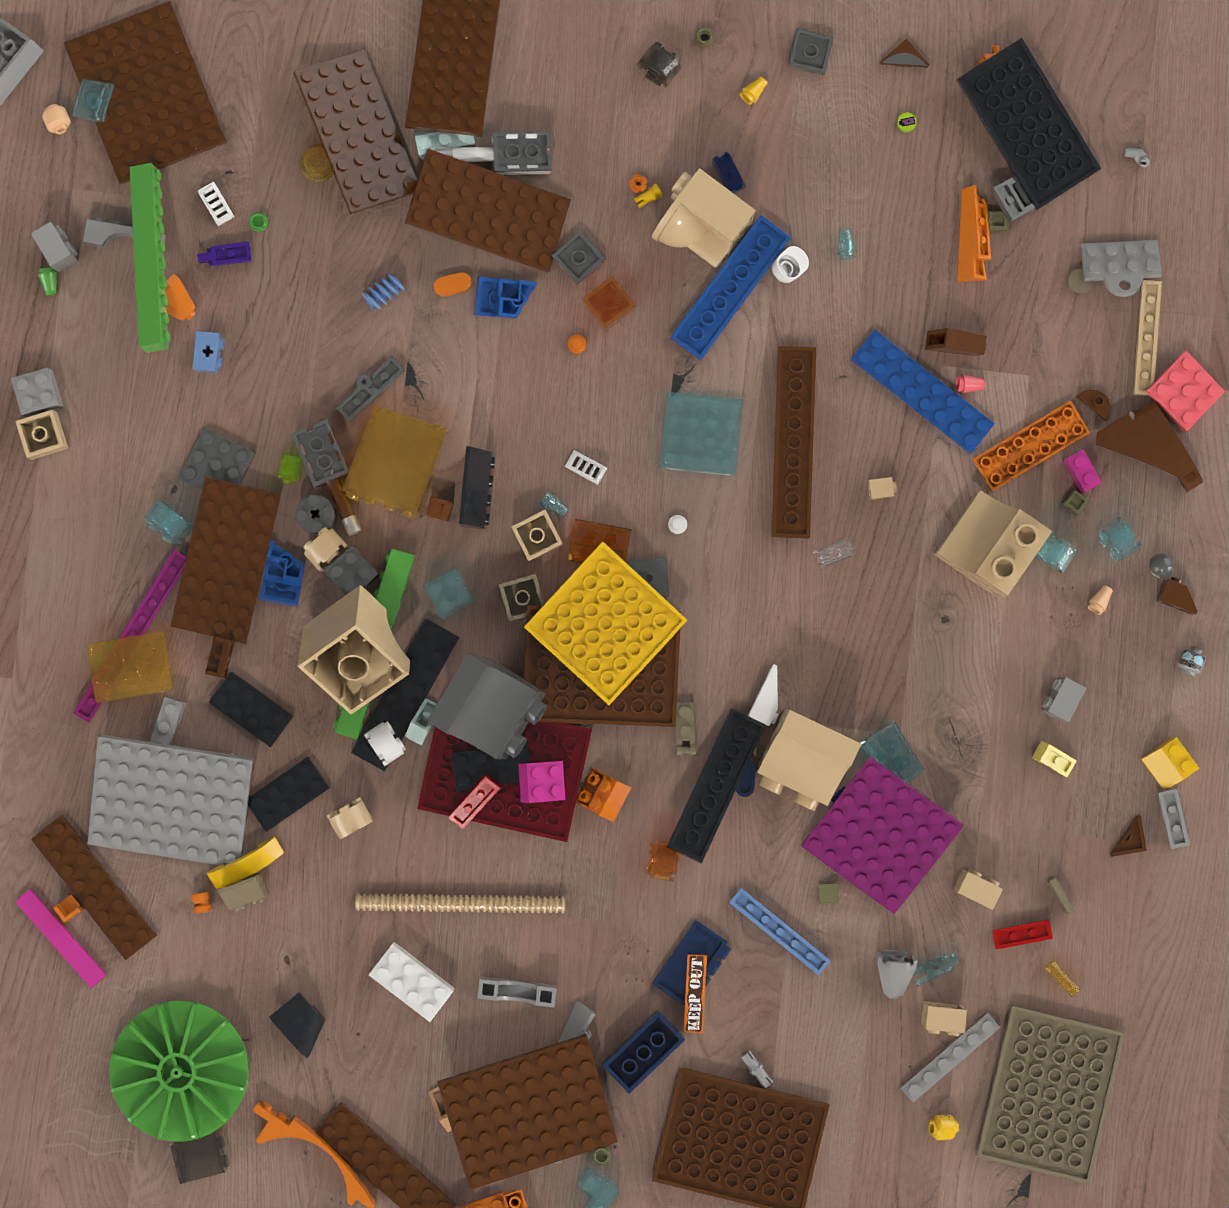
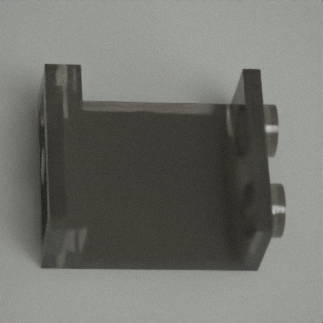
M219 1131L199 1139L183 1143L181 1141L175 1142L170 1146L180 1184L225 1173L228 1169L227 1166L230 1165L228 1155H224L223 1147H225L223 1136L219 1135Z

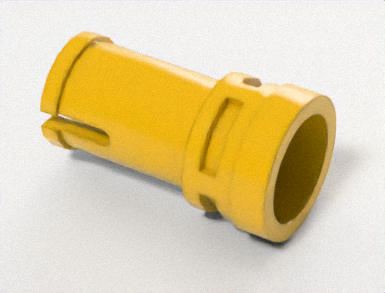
M655 183L646 192L633 199L638 203L639 209H641V207L651 201L662 198L663 194Z

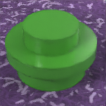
M254 213L249 219V225L252 230L262 232L268 227V218L263 213Z

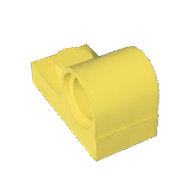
M1043 741L1039 743L1032 756L1036 761L1050 767L1065 777H1068L1076 763V760Z

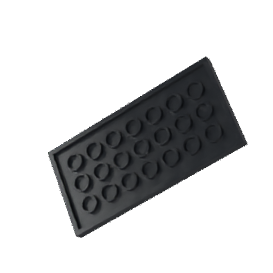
M1020 38L956 79L1014 176L1017 177L1027 196L1035 205V210H1038L1101 169L1023 38Z

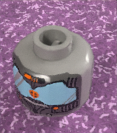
M1191 647L1190 650L1184 649L1177 663L1180 672L1193 677L1195 674H1200L1206 662L1205 656L1201 654L1202 650Z

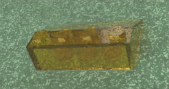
M164 631L86 644L96 703L174 690Z

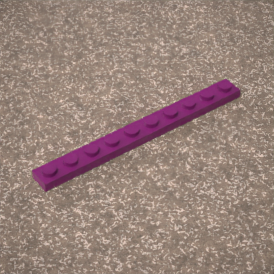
M175 549L173 550L73 714L90 723L183 573L187 556Z

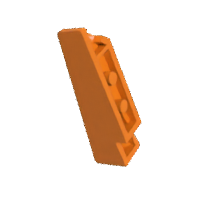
M976 185L962 189L958 282L987 280L984 261L991 260L988 207L985 199L978 197Z

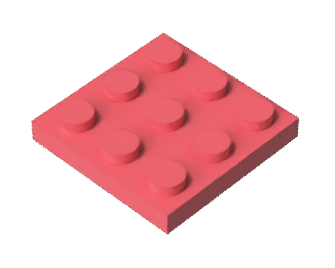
M1186 350L1175 359L1145 392L1183 432H1187L1225 391Z

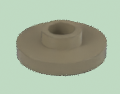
M1083 269L1074 270L1068 277V287L1076 294L1089 292L1094 281L1084 282Z

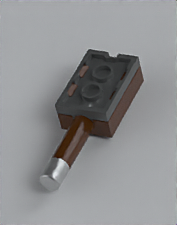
M325 419L313 424L314 429L308 430L304 428L292 433V437L313 487L317 489L327 485L348 536H352L361 532V527L341 481V478L350 475L351 471L330 421Z

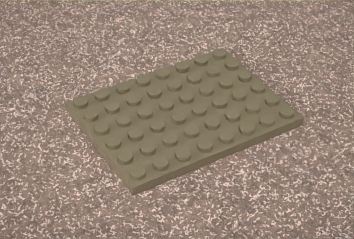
M1011 1005L976 1156L1090 1184L1125 1033Z

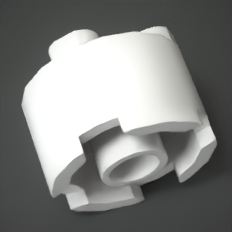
M388 721L380 723L364 734L366 739L370 738L368 742L379 759H385L382 761L384 766L403 755V751L406 750L399 737L396 739L393 737L395 732Z

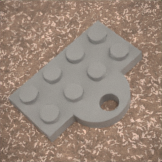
M1158 240L1084 243L1080 246L1084 282L1104 281L1107 290L1116 296L1127 297L1135 294L1139 290L1143 278H1161L1162 270ZM1126 283L1129 289L1123 290L1119 284Z

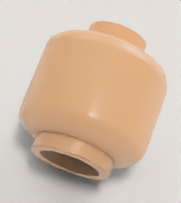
M57 104L46 107L42 115L47 130L51 133L63 134L71 124L66 109Z

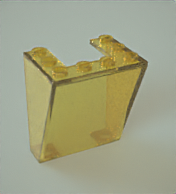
M374 406L342 491L351 500L361 502L363 499L365 503L375 505L376 502L384 504V509L394 511L396 508L401 510V514L414 520L416 516L421 518L449 430Z

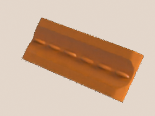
M1070 400L972 460L993 492L1088 435L1090 431Z

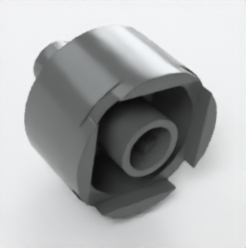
M310 495L299 503L296 510V519L305 531L311 534H318L325 527L328 530L334 527L337 513L334 504L330 500L320 495ZM320 510V518H314L313 512Z

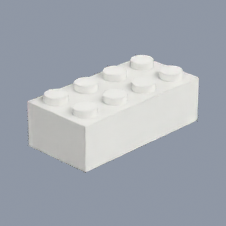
M393 942L369 974L370 977L429 1022H431L455 990L453 986L395 942Z

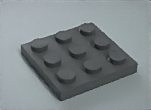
M203 427L178 479L200 490L203 488L205 477L240 485L256 453Z

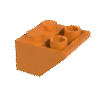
M592 768L577 797L576 803L614 822L631 787Z

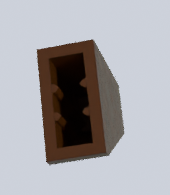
M950 328L927 331L925 350L980 356L985 354L987 336Z

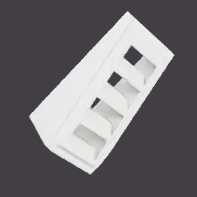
M214 182L197 191L218 227L234 218L232 211ZM213 190L215 191V193L211 194L208 197H205L206 194L212 192ZM219 197V200L215 201L212 204H209L211 200ZM223 204V207L216 211H213L215 207ZM224 211L228 212L220 218L217 217V215L221 214Z
M575 450L565 465L569 470L596 485L600 483L607 470L605 466ZM576 457H579L580 459L575 467H573L572 464L574 460L576 459ZM584 460L586 461V464L583 467L582 471H580L578 469ZM590 464L593 465L589 474H586L585 472ZM596 468L600 469L595 478L591 477Z

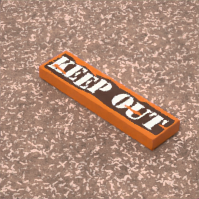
M687 954L683 1032L703 1033L707 955Z

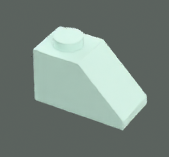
M425 698L409 725L405 735L406 738L422 746L433 726L427 720L436 707V703Z

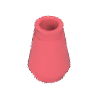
M962 374L956 377L955 388L956 391L961 393L984 390L985 380L984 378Z

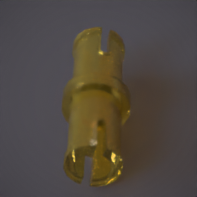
M1054 960L1045 967L1056 980V984L1061 985L1070 997H1073L1080 991V988L1069 978V974L1067 972L1064 973Z

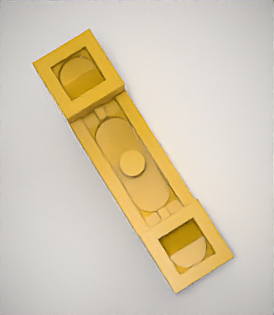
M273 836L258 844L257 849L227 865L222 864L208 871L207 875L216 889L222 888L258 872L280 857L284 851L276 837Z

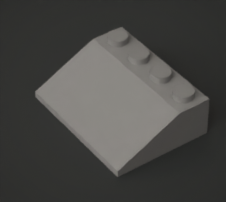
M1 17L0 106L44 52L32 39Z

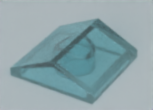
M82 79L72 116L92 122H104L114 85Z

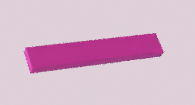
M29 889L15 901L90 988H93L107 975L32 889Z

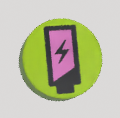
M909 112L901 114L897 120L898 129L904 133L914 130L917 124L916 117Z

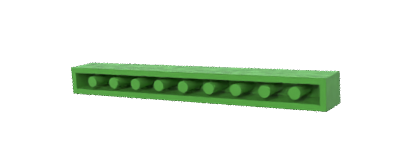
M152 163L130 167L139 347L146 353L168 349V342H170V334L167 331L169 316L166 312L168 298L165 294L167 280L164 276L166 262L163 257L165 244L162 239L164 226L161 221V216H163V208L160 202L162 190L159 184L161 173Z
M391 549V552L386 554L384 563H387L386 569L380 573L379 581H381L379 589L376 588L373 596L387 609V620L391 632L415 559L414 555ZM370 702L353 714H350L340 705L339 709L342 712L340 717H336L333 728H336L335 733L359 739Z

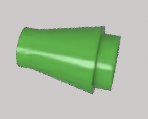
M52 267L39 269L40 274L38 276L45 291V296L57 294V272H55V269Z

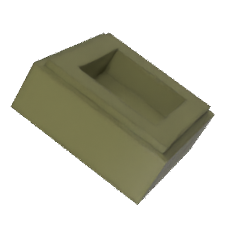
M988 211L989 231H1007L1008 219L1003 211Z
M1074 489L1062 505L1078 516L1090 500Z
M838 883L818 884L819 904L839 903Z

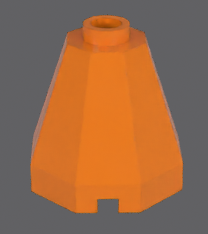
M173 274L167 280V287L165 288V294L168 298L166 312L181 321L184 319L189 321L196 313L194 311L196 306L180 278Z

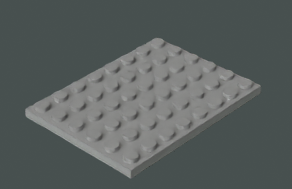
M100 734L97 740L88 845L215 865H227L242 857L253 758Z

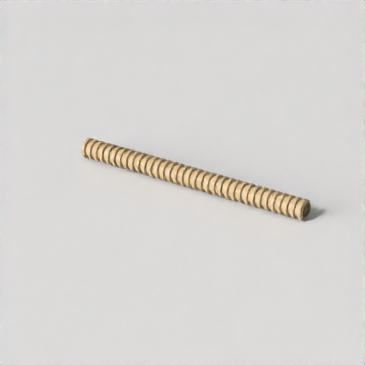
M357 893L355 908L357 911L360 909L363 911L366 909L372 911V909L378 911V909H381V911H384V909H387V911H390V909H393V911H396V909L408 911L409 909L411 911L417 910V912L423 910V912H426V910H429V912H432V910H435V912H438V910H441V912H444V910H447V912H450V910H453V912H456V910H459V912H462V910H465V912H468V910L480 912L481 910L483 912L489 911V913H492V911H495V913H498V911H501V913H504V911H507V913H510V911H513V913H516V911H519V913H522V911H525V913H528V911H531V913H534V911H537V913L549 911V913L555 912L558 914V912L564 914L565 898L564 896L558 898V896L552 898V896L546 898V896L540 898V896H537V898H534V896L522 898V896L516 897V895L510 897V895L504 897V895L498 897V895L492 897V895L486 897V895H483V897H480V895H477V897H474V895H471V897H468V895H465V897H462V895L450 897V895L444 896V894L438 896V894L432 896V894L426 896V894H423V896H420V894H417V896H414V894H411V896H408V894H405V896H402V894H399V896H396V894H393V896H390V894L378 896V894L372 895V893L369 895Z

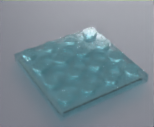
M667 392L659 468L735 476L743 399Z

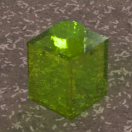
M282 454L278 477L283 479L282 482L294 484V481L299 482L303 465L302 458Z

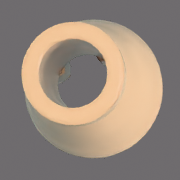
M1103 585L1088 602V609L1098 615L1105 612L1113 590Z

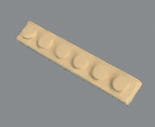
M1143 280L1141 284L1133 395L1149 396L1145 391L1155 381L1162 281Z

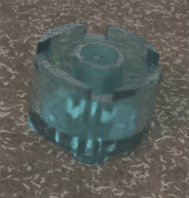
M1117 517L1100 529V537L1098 538L1104 547H1109L1112 551L1110 554L1116 562L1125 560L1142 548L1140 541L1136 543L1135 538L1137 535L1125 520L1120 522L1121 517Z
M1051 533L1035 558L1044 561L1047 566L1054 570L1065 573L1078 550L1071 546V543L1063 538L1059 540Z

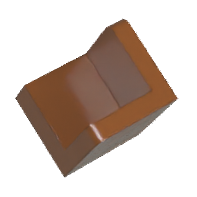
M431 496L427 516L449 522L454 504Z

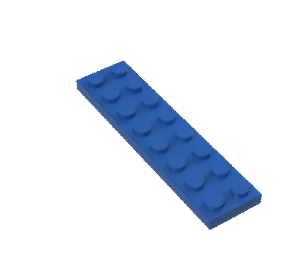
M760 215L671 335L670 339L701 361L791 237Z
M876 330L871 333L851 359L853 363L969 454H972L995 424Z

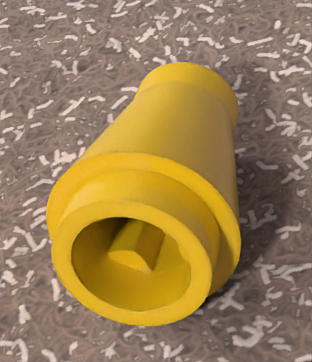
M759 76L755 81L744 87L740 93L743 101L749 105L756 103L766 87L767 81Z

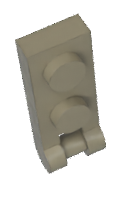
M694 702L677 703L675 727L677 757L683 756V754L696 756ZM682 741H690V746L682 747Z

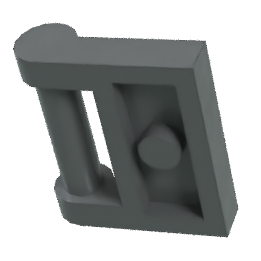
M1016 176L990 190L1009 223L1036 208ZM1012 185H1013L1014 188L1016 189L1017 193L1019 194L1020 198L1022 199V201H1023V203H1024V205H1025L1026 207L1023 206L1021 200L1019 199V197H1018V195L1016 194L1015 190L1013 189Z

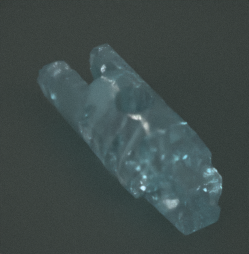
M953 954L949 957L943 955L917 967L913 976L923 971H926L927 975L916 980V985L920 986L952 971V966L959 963L957 955Z

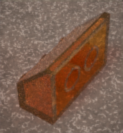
M575 519L567 561L583 563L603 541L626 562L632 529Z

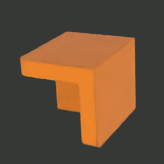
M71 894L60 904L54 906L53 909L65 923L83 911L84 907L75 895Z

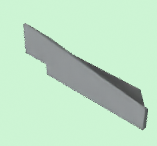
M576 1001L558 1042L584 1034L587 1035L589 1040L592 1032L587 1030V1027L596 1015V1012L581 1002Z

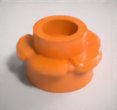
M640 174L633 175L632 179L629 180L631 190L635 193L646 190V177Z

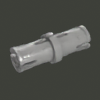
M750 1050L740 1057L750 1069V1074L756 1077L764 1089L771 1085L770 1083H773V1080L764 1070L763 1064L757 1061Z

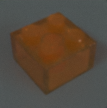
M613 275L582 298L583 304L604 332L636 309L635 304Z

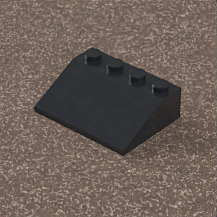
M466 446L459 524L464 528L485 529V526L489 525L490 522L487 506H491L492 495L488 494L489 487H493L494 476H490L491 468H495V457H492V452Z

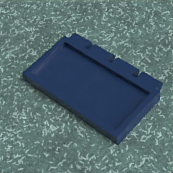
M695 920L652 984L682 1005H685L687 954L707 955L706 973L714 976L722 964L716 958L720 957L725 960L731 951V948L726 945L728 941ZM706 976L705 988L711 980L708 976Z

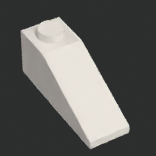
M772 664L747 715L767 726H770L771 723L774 724L779 715L776 713L778 709L777 665Z

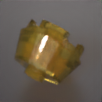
M321 144L309 146L303 151L300 156L299 167L302 174L308 180L323 182L333 176V171Z

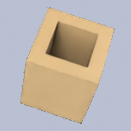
M892 477L867 481L869 500L892 498L894 493H897L896 481H893Z

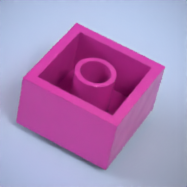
M563 761L518 764L522 803L565 800Z

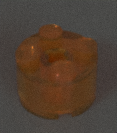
M656 840L655 844L650 845L649 855H652L651 863L647 864L646 874L650 875L651 879L674 882L675 878L671 877L673 873H677L679 853L667 848L668 842Z

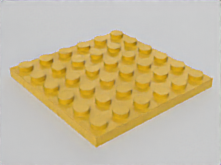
M602 541L527 622L524 628L602 700L610 705L687 622V619Z

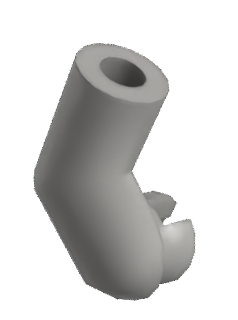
M1125 147L1124 157L1134 158L1142 168L1149 165L1150 159L1143 149Z

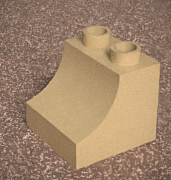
M980 490L970 501L934 555L994 597H1004L1009 595L1052 531L1021 509L1005 505Z
M361 585L303 626L298 667L350 714H353L409 675L410 660L399 647L391 632L387 620V609Z
M784 709L756 768V772L763 775L759 785L779 795L784 786L798 792L794 802L812 811L816 810L819 802L828 806L841 779L852 765L861 743L796 712Z

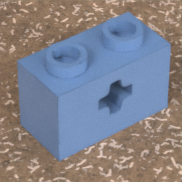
M196 331L192 368L194 371L218 374L219 369H222L223 358H220L221 350H224L225 340L222 339L221 334ZM210 348L213 351V354H210L208 357V355H206L205 352H208Z

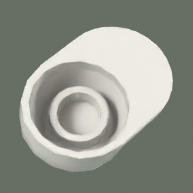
M790 246L775 259L772 264V272L780 282L790 283L807 270L809 259L802 249Z

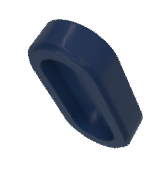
M752 760L749 761L736 789L737 794L742 797H748L754 792L756 766Z

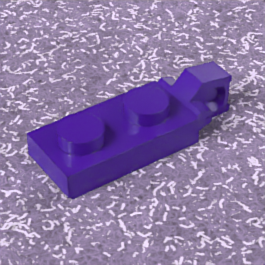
M249 242L211 246V248H207V253L197 254L199 263H209V266L214 267L252 262Z

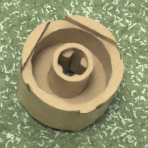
M326 527L319 531L318 537L314 541H308L303 547L305 549L304 555L320 572L324 571L322 568L330 566L343 554L344 548L347 550L349 548L333 529L328 530Z
M361 797L350 802L352 806L347 803L338 809L339 813L336 810L327 815L339 839L352 834L373 821Z

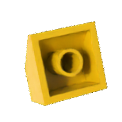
M1170 737L1141 758L1163 790L1183 781L1199 769L1177 737Z

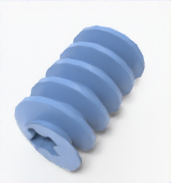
M387 273L388 280L381 277V285L377 282L374 283L375 290L368 287L369 294L364 291L362 292L363 298L374 312V307L381 309L380 302L387 305L386 298L393 300L392 293L400 295L398 288L405 291V288L395 275L392 276Z

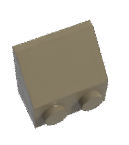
M260 874L218 890L228 910L234 909L235 912L246 908L245 904L252 902L253 905L264 901L263 898L268 896Z

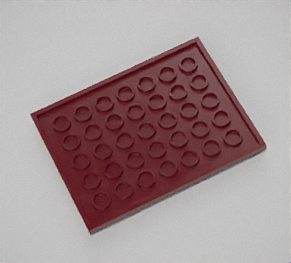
M528 722L521 735L527 739L531 763L563 761L565 800L522 803L520 782L500 785L497 793L471 821L568 842L592 729L560 722H537L535 725ZM435 726L417 809L448 816L470 791L457 792L451 753L479 748L447 734Z

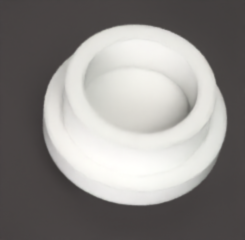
M681 515L672 516L668 522L669 530L674 534L683 533L687 528L686 519Z

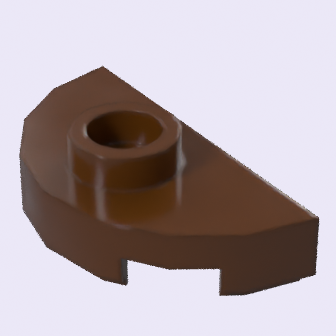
M1090 389L1076 396L1099 417L1107 421L1111 405L1104 393Z

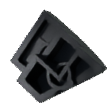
M299 992L269 1016L271 1021L303 1056L308 1058L326 1020L315 1005L311 1006Z

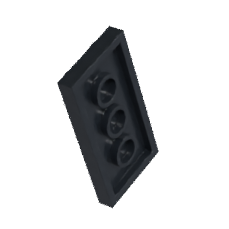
M233 671L230 672L209 701L211 705L269 747L274 745L294 717Z
M528 742L525 743L522 751L515 758L509 755L507 759H495L480 749L451 753L457 792L471 790L485 774L499 785L520 782L518 764L531 763Z
M308 756L251 795L248 800V807L267 832L327 791L330 787Z

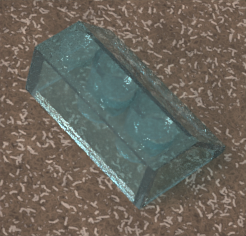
M892 721L860 742V747L867 759L869 756L873 757L907 783L924 770L895 721Z

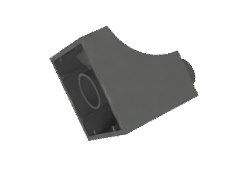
M467 653L427 721L443 732L470 743L495 759H507L509 755L515 758L522 751L527 739L521 734L528 722L535 725L546 710L547 705L541 702L546 693L490 657Z

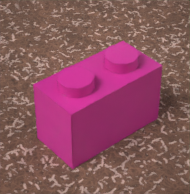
M1084 449L1062 460L1081 494L1102 483Z

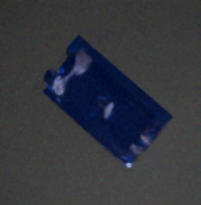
M725 152L720 157L716 156L713 158L712 163L725 188L733 194L746 188L728 152Z

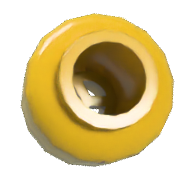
M950 1114L935 1115L929 1121V1133L936 1140H952L959 1131L958 1122Z

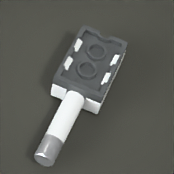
M550 131L493 132L491 147L435 148V151L465 162H492V171L501 175L550 174L552 171V156L547 152L551 148Z

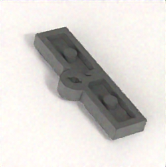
M391 356L371 377L365 374L360 375L356 381L358 388L336 409L351 422L406 370Z

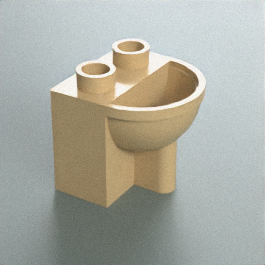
M699 168L693 177L684 172L673 186L671 191L674 193L671 199L674 202L652 234V239L671 247H688L716 268L726 254H730L749 229L756 210Z

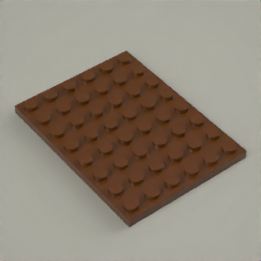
M170 1L64 42L120 185L130 181V167L152 163L157 169H162L227 143Z
M527 605L526 624L542 607L541 605ZM680 629L610 705L602 700L526 630L524 680L546 693L541 702L546 704L547 707L538 722L676 727Z
M586 1034L437 1081L470 1190L618 1142Z
M679 1067L652 1181L758 1208H805L830 1104Z

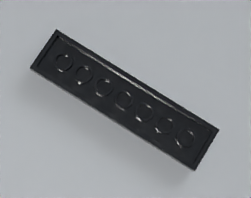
M428 619L424 621L406 653L410 660L409 675L385 691L351 751L352 754L383 771L386 770L388 765L384 766L382 763L385 759H379L368 742L370 738L366 739L364 734L380 723L388 721L395 732L393 737L395 739L399 737L402 742L411 721L429 694L460 637Z
M730 709L669 839L667 848L700 864L703 862L766 727L765 724L737 710Z

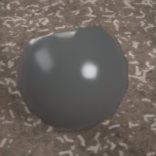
M1157 554L1151 558L1149 568L1154 576L1162 578L1172 573L1174 563L1168 555Z

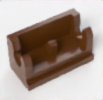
M213 637L205 674L220 678L227 677L235 641Z

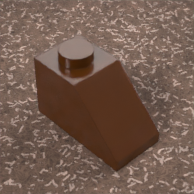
M1171 577V580H1164L1156 601L1190 615H1196L1198 610L1187 586L1182 584V580Z

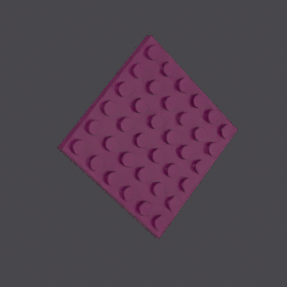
M869 756L804 840L801 847L895 914L962 830L964 824L880 762Z

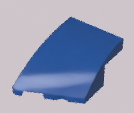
M477 277L474 315L516 319L531 292L537 286V282Z
M270 541L260 600L298 607L305 564L299 559L294 558L288 551H284L277 546L274 541Z

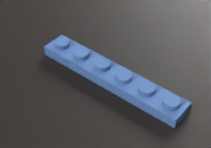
M740 887L729 901L731 905L818 976L830 963L831 960L743 888Z

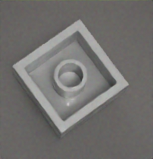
M49 222L31 233L47 262L57 272L60 273L78 262L76 257L78 252L66 240L69 237L59 225Z
M50 368L11 378L22 416L30 417L63 407L54 372Z
M1059 677L1058 680L1055 679L1050 687L1052 692L1049 697L1046 696L1042 702V712L1061 722H1069L1086 687L1067 677Z

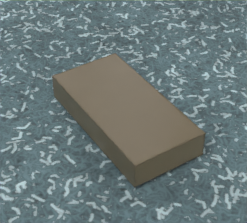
M1048 878L1046 882L1064 912L1069 915L1075 912L1056 878Z

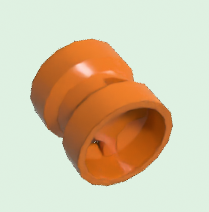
M209 891L190 895V899L194 904L192 908L193 914L213 910L212 904L209 903Z

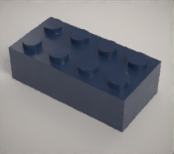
M657 1009L602 1062V1066L630 1094L685 1041V1037Z

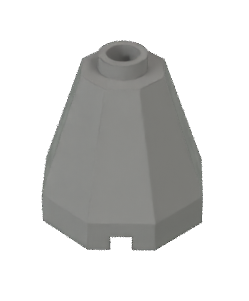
M884 950L883 955H881V952H877L876 962L883 992L890 999H898L904 995L916 970V956L911 954V957H908L907 952L898 950Z

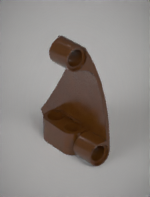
M1154 401L1136 412L1131 411L1097 432L1096 445L1177 476L1186 492L1203 483V479L1190 455Z

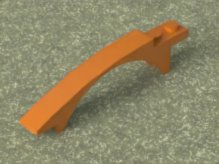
M259 1101L252 1111L268 1121L256 1142L261 1144L276 1138L292 1137L307 1140L318 1145L338 1164L346 1183L347 1203L352 1206L355 1200H358L368 1208L375 1207L376 1202L352 1167L336 1150L316 1134V1131L296 1116L290 1122L288 1116L282 1112H275L272 1110L273 1107L265 1101L263 1103Z

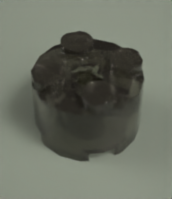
M659 42L651 45L637 63L638 69L641 70L643 68L647 73L645 75L647 79L658 86L664 84L665 88L681 69L679 56L674 52L669 53Z

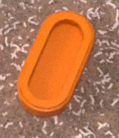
M464 272L443 276L435 281L434 290L441 297L455 295L468 291L471 288L472 281L470 276Z

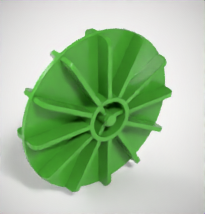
M168 1001L144 1010L134 1017L123 1029L110 1056L109 1075L111 1093H113L118 1107L129 1123L159 1140L190 1141L216 1131L236 1112L247 1089L249 1062L247 1049L239 1033L222 1014L198 1002Z

